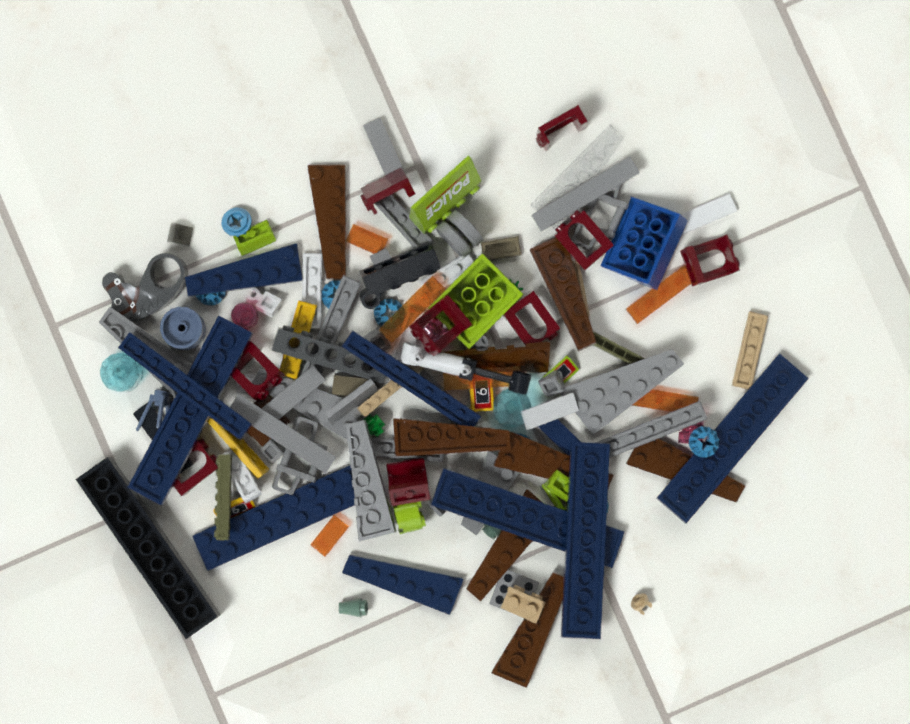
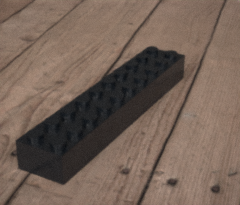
M112 457L105 458L75 479L185 639H188L221 615L137 492L128 488L130 482Z

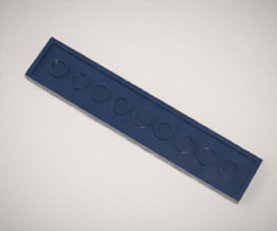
M218 315L187 375L217 398H220L254 333ZM177 393L128 488L163 506L209 416Z
M779 353L714 429L720 439L719 448L715 454L709 457H699L693 454L656 499L686 524L809 378ZM706 438V440L703 442V445H702L703 447H704L705 445H711V444L707 441V438Z
M570 442L561 623L562 638L601 639L610 444Z
M350 465L316 480L315 483L311 482L296 489L292 495L284 494L231 518L230 540H216L214 538L216 525L193 535L192 537L207 571L354 506L355 495Z
M442 469L430 504L431 506L565 552L567 511L448 469ZM607 525L604 566L613 568L624 531Z

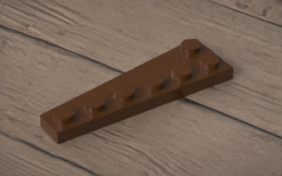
M308 165L326 279H342L343 275L346 276V166Z
M556 237L529 249L578 352L595 345L596 340L570 253Z
M550 342L528 343L526 347L515 348L514 345H507L506 349L488 347L485 351L466 349L445 351L444 353L478 360L476 367L494 372H513V370L541 373L548 372Z
M393 418L395 457L512 450L510 430Z
M510 431L512 450H500L493 464L496 467L547 479L558 470L569 478L570 456ZM611 473L608 476V488L614 476Z
M657 439L634 448L625 464L672 480L691 456L665 441ZM726 476L713 491L712 495L737 503L745 485Z
M526 489L522 495L527 498L542 502L528 489ZM502 530L466 589L479 601H482L530 545L532 540Z
M554 572L551 573L539 593L543 597L542 601L546 603L537 624L523 619L492 669V674L527 688L563 600V576Z

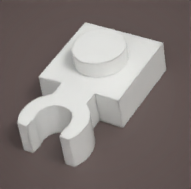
M252 288L251 291L256 296L250 297L247 295V302L250 304L257 303L255 305L257 310L273 317L281 306L282 299L267 291L262 295L257 288Z

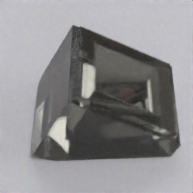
M172 223L167 242L190 246L193 227Z

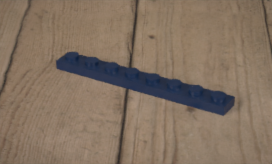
M352 330L343 343V348L458 425L475 426L481 418L480 414L356 331Z
M131 332L128 333L118 348L239 440H242L253 425Z

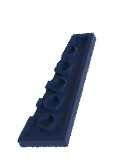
M297 243L186 276L187 296L302 282Z
M354 555L348 556L342 572L448 615L451 614L464 580L460 577Z

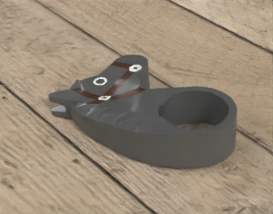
M162 253L150 260L138 287L125 283L120 274L109 272L103 277L102 285L112 300L111 307L133 322L157 313L176 299L186 283L185 277L188 276V269L180 257L169 253ZM166 258L174 259L181 271L178 282L169 288L159 287L154 277L156 265Z

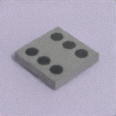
M507 570L497 582L489 604L502 609L501 606L508 592V586L513 588L515 584L524 588V593L531 595L532 592H536L539 582Z

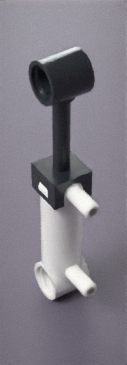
M404 342L400 362L456 375L459 376L458 378L469 381L473 380L475 374L509 383L508 390L519 394H527L532 376L531 374L513 370L512 375L509 376L476 367L478 362L476 359L463 358L440 352L433 357L432 354H428L423 346L410 342Z

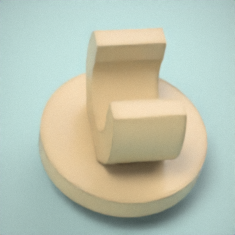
M644 593L637 594L632 598L631 607L642 615L645 614L642 608L646 605L650 608L652 607V604L648 601V596Z

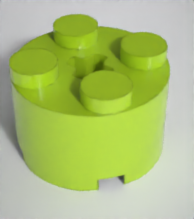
M421 502L392 506L396 523H398L399 534L421 530L422 527L426 526L424 515L418 509L422 508Z

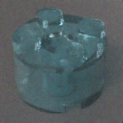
M112 354L101 364V380L110 390L121 393L130 392L142 380V366L127 354ZM120 369L125 370L122 377L118 375Z
M506 389L500 392L493 402V416L504 427H518L524 424L521 411L531 408V402L526 394H519ZM510 403L517 407L513 414L510 413V410L506 409V407L510 406Z

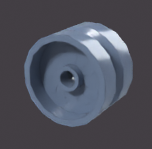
M176 307L164 314L160 323V332L168 345L179 350H191L202 343L206 334V325L199 313L188 307ZM182 325L186 327V329L183 332H181L182 330L180 329Z

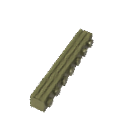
M593 331L596 344L593 346L627 364L645 359Z
M218 454V457H216V464H218L216 477H218V481L215 483V488L217 489V494H215V501H217L215 513H217V518L214 520L216 525L214 538L216 540H230L232 455Z

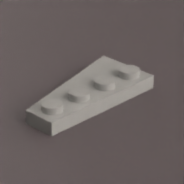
M488 451L477 480L508 490L520 472L494 466L496 455ZM463 517L461 522L463 527L476 536L484 526L483 523Z

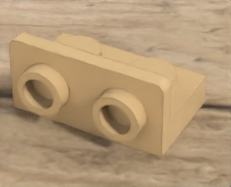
M515 584L513 588L508 586V592L501 608L537 624L546 603L542 601L543 597L533 592L531 595L524 593V588Z

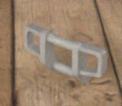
M621 185L616 187L613 198L604 194L587 204L584 210L590 217L598 200L617 208L608 229L600 228L606 237L612 240L616 235L614 232L624 211L629 207L628 203L616 199ZM576 223L577 228L571 238L572 242L586 250H590L596 239L593 238L589 245L577 241L576 236L580 227L587 228L580 223Z
M297 416L292 429L297 431L301 421L310 423L312 430L309 440L314 442L318 423ZM314 442L327 451V446ZM285 448L281 462L276 468L277 471L272 488L292 495L301 478L313 483L316 482L317 477L315 476L318 468L311 465L309 473L306 474L287 467L292 452ZM281 472L296 476L289 490L278 487Z

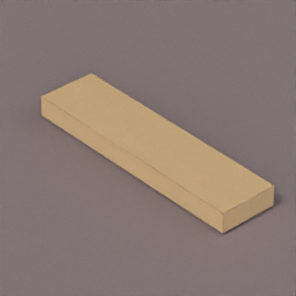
M748 312L731 386L748 390L753 384L768 319L767 315Z

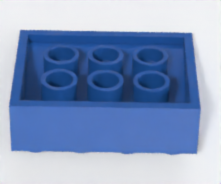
M631 197L628 203L629 207L625 210L615 232L616 235L611 241L614 246L606 252L600 266L657 290L688 220L679 213Z

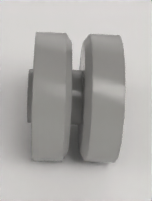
M454 210L448 216V220L453 228L448 223L441 222L435 229L445 242L464 259L471 253V248L467 242L477 247L484 239L467 218L457 210Z

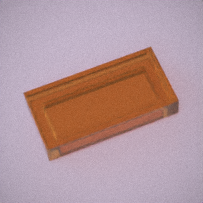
M353 224L346 242L375 254L385 249L388 239Z
M333 515L310 546L326 557L349 526L336 515Z

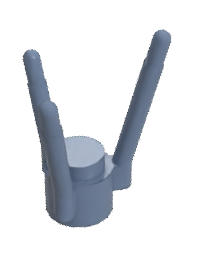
M155 390L154 395L150 394L149 402L138 422L136 431L140 430L153 402L154 406L159 407L156 427L160 428L163 408L166 406V413L170 408V392Z

